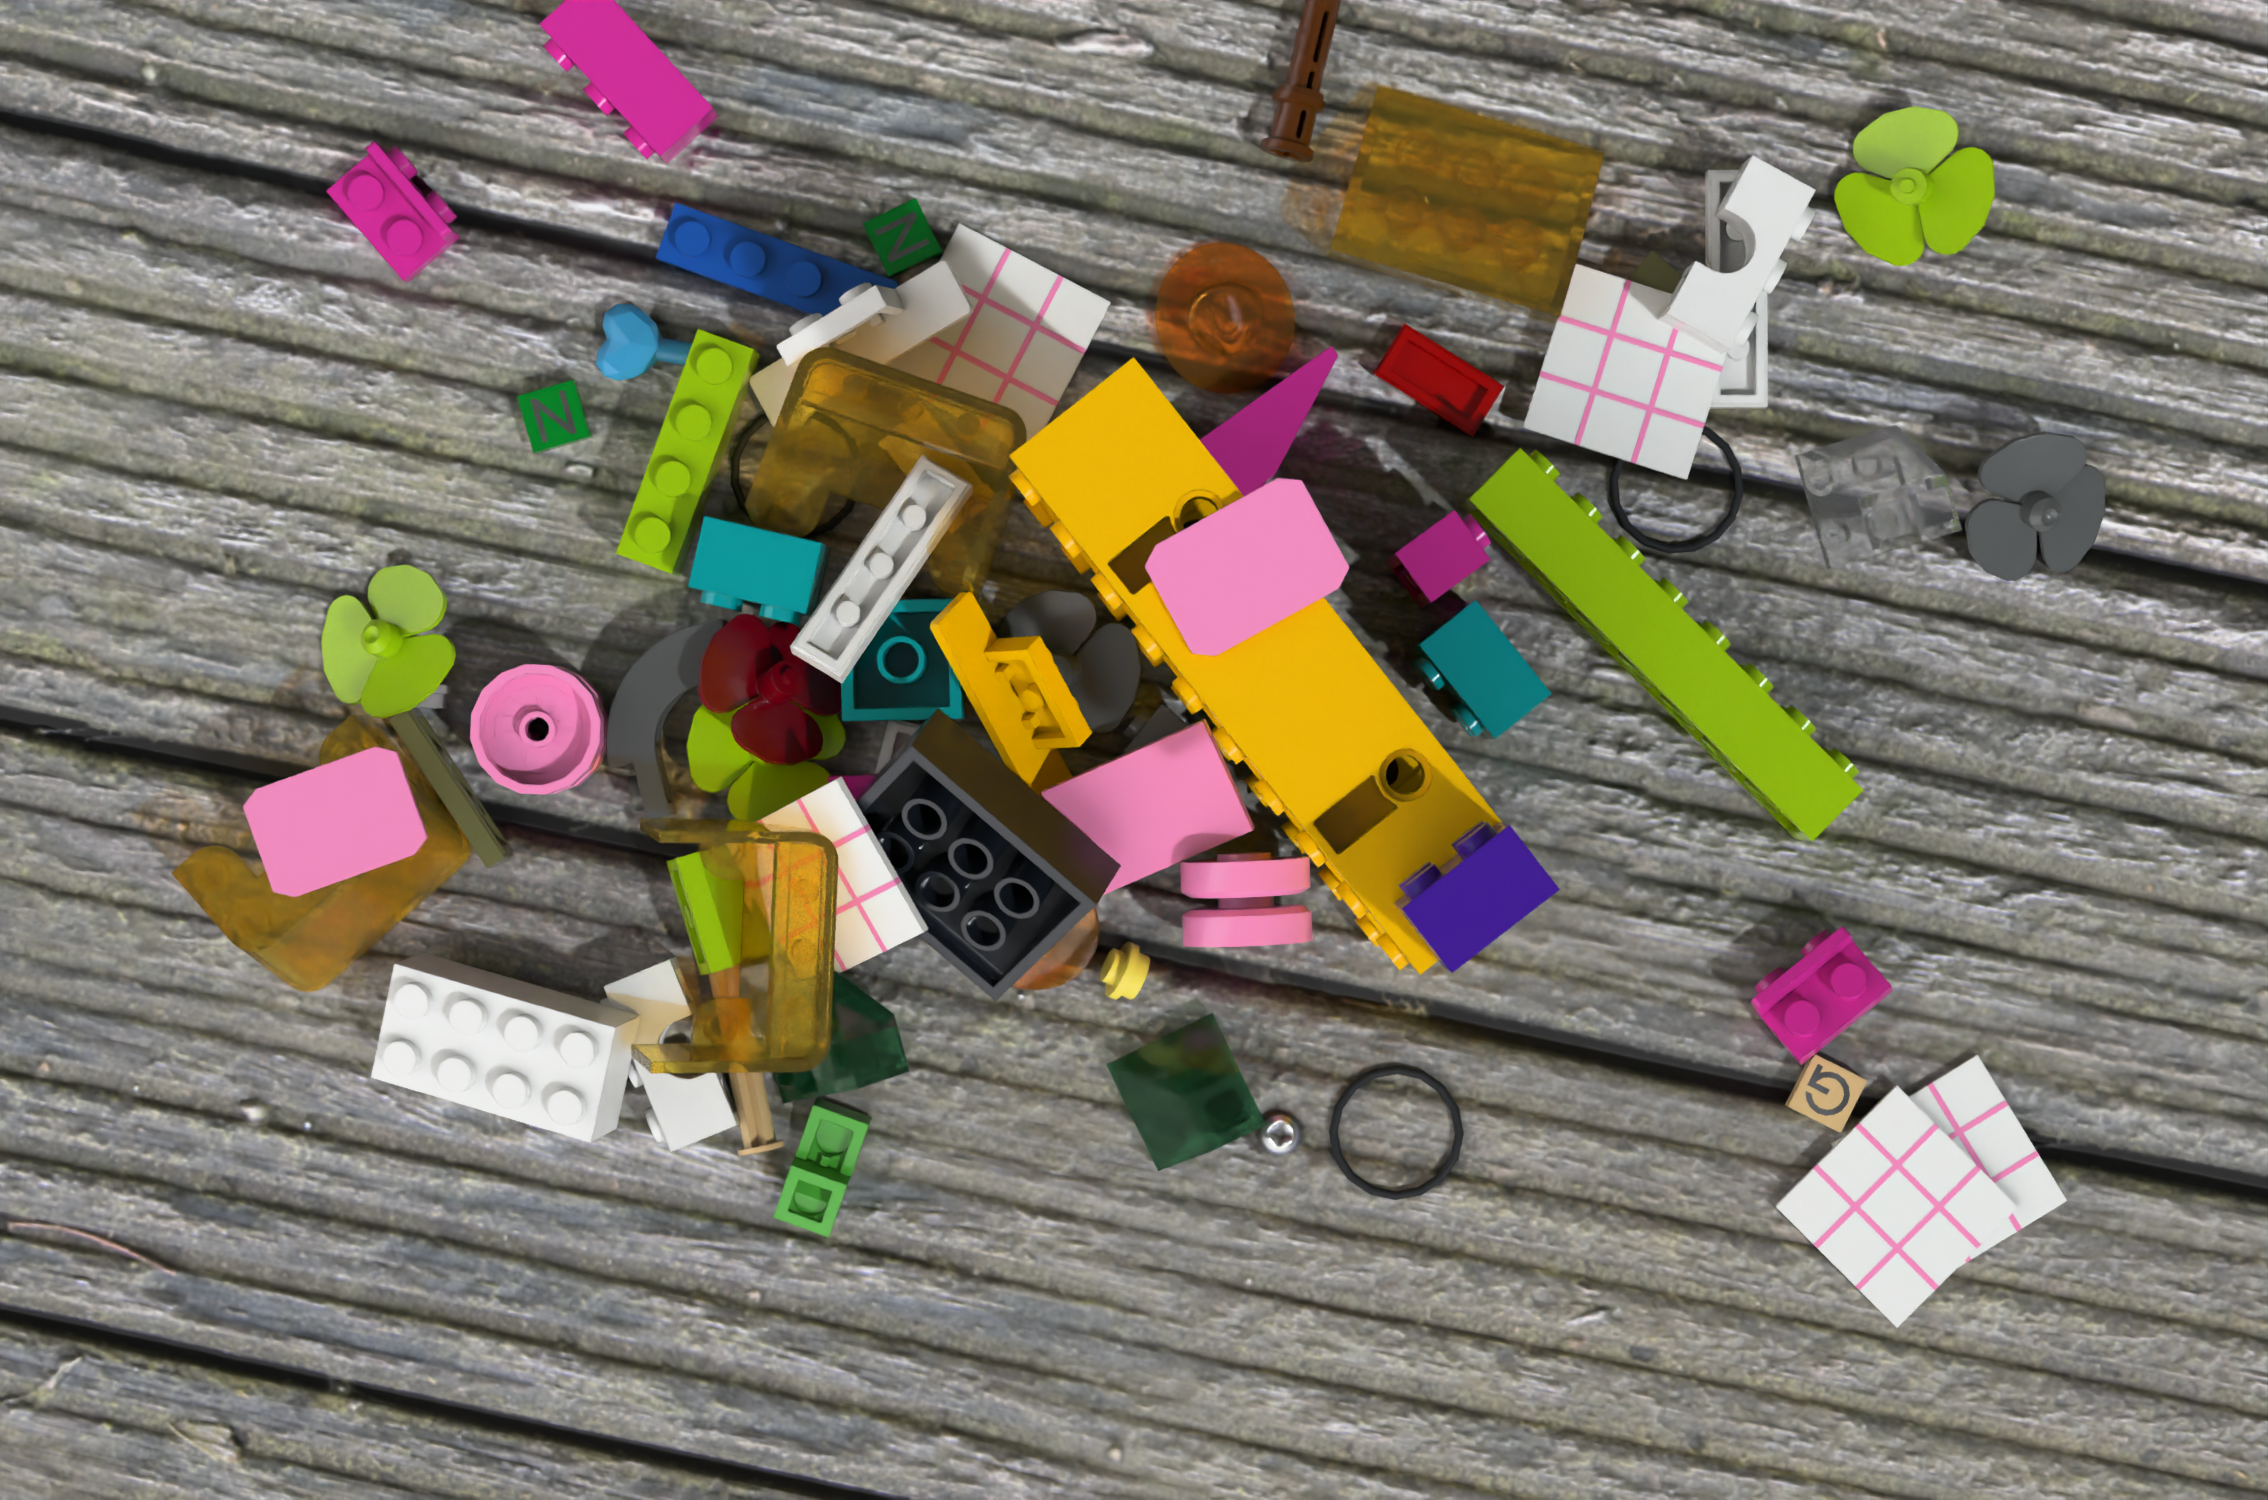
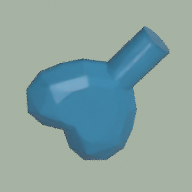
M616 304L606 311L604 315L603 329L607 340L598 350L596 365L605 377L617 381L631 379L646 373L658 361L684 366L692 343L663 338L656 323L645 312L632 304Z

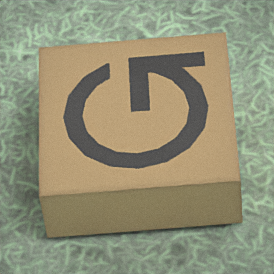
M1814 1054L1807 1060L1785 1105L1841 1133L1868 1080Z

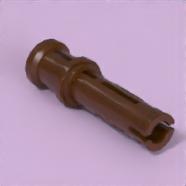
M1305 0L1285 84H1280L1273 93L1272 100L1277 106L1270 135L1268 138L1262 139L1260 147L1262 151L1270 155L1298 162H1310L1313 159L1314 151L1309 146L1317 114L1323 113L1326 105L1324 95L1319 92L1329 50L1332 45V37L1341 0Z

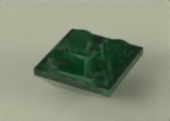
M833 970L752 990L757 1006L758 1020L763 1028L773 1065V1076L779 1087L783 1104L859 1089L910 1072L895 1015L837 971Z
M1213 1012L1106 1064L1158 1171L1211 1152L1266 1125L1262 1112Z

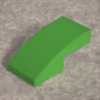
M816 1098L773 1218L829 1238L872 1117Z

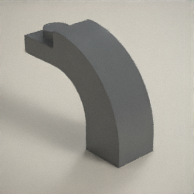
M725 619L708 621L681 629L654 644L633 664L622 680L614 697L608 718L606 736L609 767L618 768L631 764L634 765L636 775L627 777L629 793L635 811L645 810L647 821L677 814L662 754L661 740L663 727L670 711L677 702L691 691L698 689L700 660L713 634L727 624Z

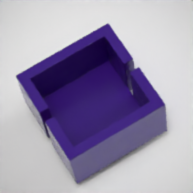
M1483 820L1478 822L1451 844L1458 853L1440 868H1437L1430 861L1425 863L1398 885L1405 895L1394 904L1442 966L1451 973L1560 890L1509 824L1498 822L1492 827L1488 822L1484 823Z

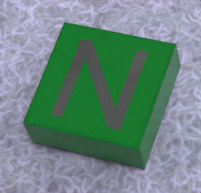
M916 198L863 223L889 279L942 254L940 246Z
M575 380L517 396L534 454L593 438Z

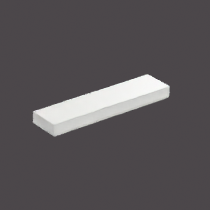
M1707 170L1705 172V266L1721 273L1738 271L1745 258V244L1741 234L1730 224L1715 217L1739 170ZM1763 290L1751 311L1759 315V318L1743 346L1733 342L1728 350L1710 409L1768 407L1767 293Z
M922 455L791 644L792 654L838 682L843 683L973 493V485Z

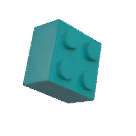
M704 516L688 587L703 591L700 600L702 603L741 612L744 601L761 604L759 616L799 625L801 615L811 616L819 605L831 548L820 542Z
M953 599L898 601L844 682L841 683L842 721L927 720L937 709H940L950 719H965V691L930 629V623Z
M1476 599L1466 603L1412 647L1419 655V658L1412 665L1433 691L1439 690L1442 687L1448 691L1457 703L1449 711L1470 737H1477L1482 734L1485 739H1496L1552 694Z

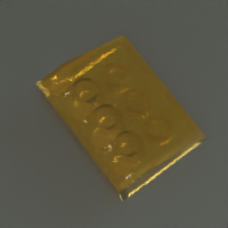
M1378 86L1327 257L1554 324L1561 316L1605 152Z

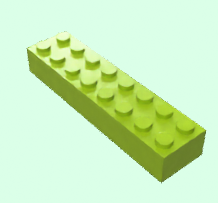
M1521 448L1515 451L1460 506L1468 514H1471L1478 524L1793 838L1813 842L1863 791L1853 780L1859 773L1858 769L1836 748L1833 747L1830 751L1825 747L1821 748L1810 737L1817 730L1815 726L1793 705H1790L1788 708L1783 705L1779 706L1768 695L1774 688L1772 683L1751 663L1748 662L1745 666L1741 663L1737 664L1725 652L1731 646L1729 640L1709 621L1695 622L1682 609L1688 603L1685 596L1666 578L1662 577L1659 581L1657 579L1653 580L1640 567L1646 560L1641 552L1624 536L1619 535L1617 538H1611L1597 524L1603 516L1588 499L1579 492L1569 497L1554 482L1560 476V473L1547 458L1537 450H1534L1529 455Z

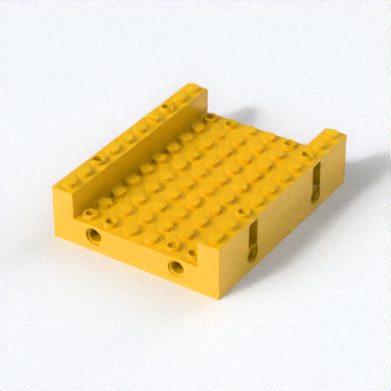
M1133 357L1010 454L1011 460L1018 469L1008 477L1025 497V500H1023L1024 504L1044 529L1054 522L1049 529L1062 544L1060 549L1077 571L1083 575L1091 568L1095 573L1090 580L1099 591L1097 596L1115 619L1119 622L1128 615L1136 627L1131 632L1137 639L1138 648L1153 667L1156 668L1165 662L1177 678L1171 682L1173 685L1170 688L1187 710L1193 715L1202 709L1216 727L1211 732L1225 758L1228 761L1232 759L1236 765L1243 760L1251 770L1252 774L1244 779V781L1265 808L1269 806L1277 816L1284 812L1289 818L1280 827L1302 854L1306 852L1318 868L1322 864L1326 865L1317 874L1339 901L1343 899L1356 915L1355 922L1374 946H1380L1399 971L1410 963L1416 972L1421 975L1434 965L1438 959L1394 904L1405 895L1398 885L1425 863L1430 861L1437 868H1440L1458 853L1451 844L1478 822L1483 820L1484 823L1488 822L1493 827L1496 823H1502V821L1324 597L1217 656L1191 653L1144 566L1156 544L1184 530V525L1190 522H1198L1244 496ZM1393 760L1396 765V774L1394 780L1388 785L1386 770Z

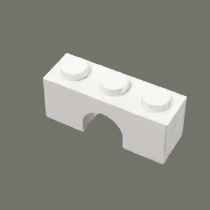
M1752 155L1742 164L1715 214V217L1733 226L1744 240L1745 258L1741 267L1735 272L1721 273L1697 261L1693 262L1685 269L1659 320L1721 354L1730 349L1733 342L1743 346L1759 318V315L1751 311L1760 292L1763 290L1770 294L1787 266V262L1779 258L1790 238L1798 242L1814 217L1816 210L1809 207L1808 204L1816 190Z
M677 957L603 986L607 998L600 1000V1004L641 1015L628 1075L635 1088L644 1085L652 1105L651 1108L645 1110V1115L656 1141L659 1143L666 1140L672 1152L738 1125L740 1122L734 1097L721 1065L699 1074H688L672 1066L666 1057L664 1038L669 1027L675 1021L688 1017L698 1011Z

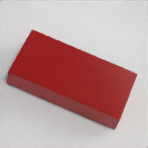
M1405 323L1372 374L1380 381L1471 438L1505 387Z

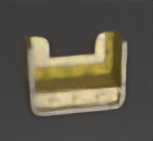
M816 348L807 353L799 362L745 502V507L755 528L800 538L813 531L819 523L830 492L884 511L917 461L924 455L973 485V493L932 551L929 561L931 578L936 587L943 593L956 597L961 592H972L978 602L1008 524L1017 488L1008 477L1018 469L1009 455L1027 442L1026 427L1022 418L1008 407L837 348Z
M351 715L331 732L321 745L319 763L322 766L373 747L397 751L428 834L427 840L416 855L297 897L273 892L266 870L257 877L233 850L223 846H208L199 849L171 873L234 945L287 985L301 992L317 991L335 981L469 862L473 854L474 848L435 789L370 715Z

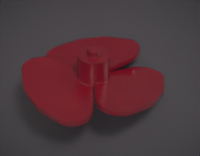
M745 613L737 615L713 634L700 660L699 697L707 709L718 714L732 712L748 703L737 710L732 717L731 732L736 743L743 750L766 763L793 766L817 756L822 750L823 735L819 725L793 702L817 715L824 717L834 716L842 711L841 683L792 654L790 646L801 629L787 622H777L767 629L761 619L755 615Z

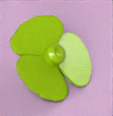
M1912 106L1880 116L1858 133L1853 144V154L1860 167L1868 172L1892 180L1866 173H1852L1842 178L1835 189L1834 201L1845 230L1866 253L1894 266H1907L1915 263L1924 252L1925 240L1928 246L1936 253L1951 255L1962 251L1985 226L1995 198L1994 163L1991 156L1984 150L1976 147L1962 148L1931 172L1954 149L1958 142V124L1953 116L1946 111Z
M408 564L384 567L372 578L367 596L376 619L373 618L365 604L358 598L349 595L340 596L332 602L328 609L322 633L321 645L324 672L336 697L350 705L361 703L365 712L375 718H387L412 710L438 689L454 665L456 657L455 646L447 637L439 634L417 635L431 630L439 624L446 612L447 598L445 592L431 574Z
M793 702L816 721L823 735L822 750L811 759L828 760L835 757L843 749L846 741L845 730L837 714L828 717L820 716ZM702 703L694 714L686 745L690 775L695 785L706 792H721L731 786L727 795V805L735 819L742 823L752 824L828 784L830 774L818 764L809 761H803L793 766L766 763L743 750L736 743L731 732L732 717L737 710L748 703L725 714L714 713Z

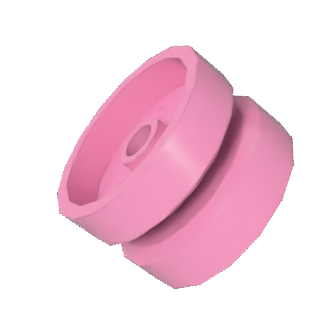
M524 664L500 673L481 691L471 713L470 741L478 763L496 783L520 794H556L581 785L600 768L607 753L606 736L609 712L602 694L586 677L563 666ZM544 719L549 726V733L545 739L539 741V734L531 731V724L533 720Z
M1271 852L1217 854V859L1180 862L1181 893L1190 898H1218V906L1194 908L1182 915L1183 946L1243 947L1313 941L1312 911L1302 904H1274V896L1301 894L1310 888L1309 856H1271Z

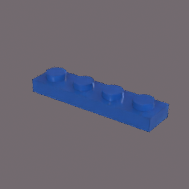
M676 202L656 255L658 261L809 315L821 313L822 317L842 306L839 298L858 285L871 283L872 287L879 285L892 289L900 285L899 282Z

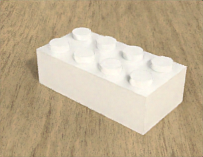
M420 953L394 963L371 1078L591 1143L617 1129L641 1015L430 954Z

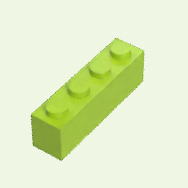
M697 329L615 554L680 577L748 392L750 377L754 375L761 356L754 349Z

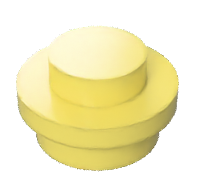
M1127 942L1120 950L1113 948L1108 953L1100 972V981L1106 983L1105 995L1107 997L1117 1000L1123 996L1132 1000L1142 988L1149 970L1150 957L1140 953L1138 945Z

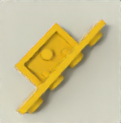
M959 593L930 623V629L1005 766L1043 798L1041 794L1043 789L1072 777L1057 748L1080 747L1092 734V731L1041 636L997 638L973 593Z

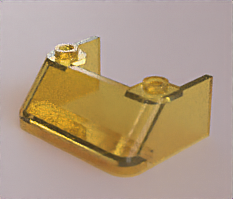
M640 818V830L660 843H698V852L700 853L703 866L708 872L725 880H744L739 996H719L702 1003L692 1018L690 1044H632L631 1056L650 1073L805 1072L819 1066L826 1058L831 1044L838 884V854L834 844L824 835L804 828L735 819Z

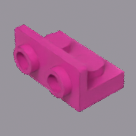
M373 141L365 148L369 154L326 192L399 277L408 283L460 238L459 234L450 225L457 218V215L435 190L427 196L422 193L411 180L419 171L396 145L386 151L384 147Z
M1844 926L1840 927L1833 934L1826 929L1814 936L1802 948L1801 954L1804 957L1787 971L1782 967L1776 968L1766 975L1754 989L1758 995L1751 1000L1756 1014L1800 1065L1805 1063L1893 991L1890 983L1853 942L1852 935Z

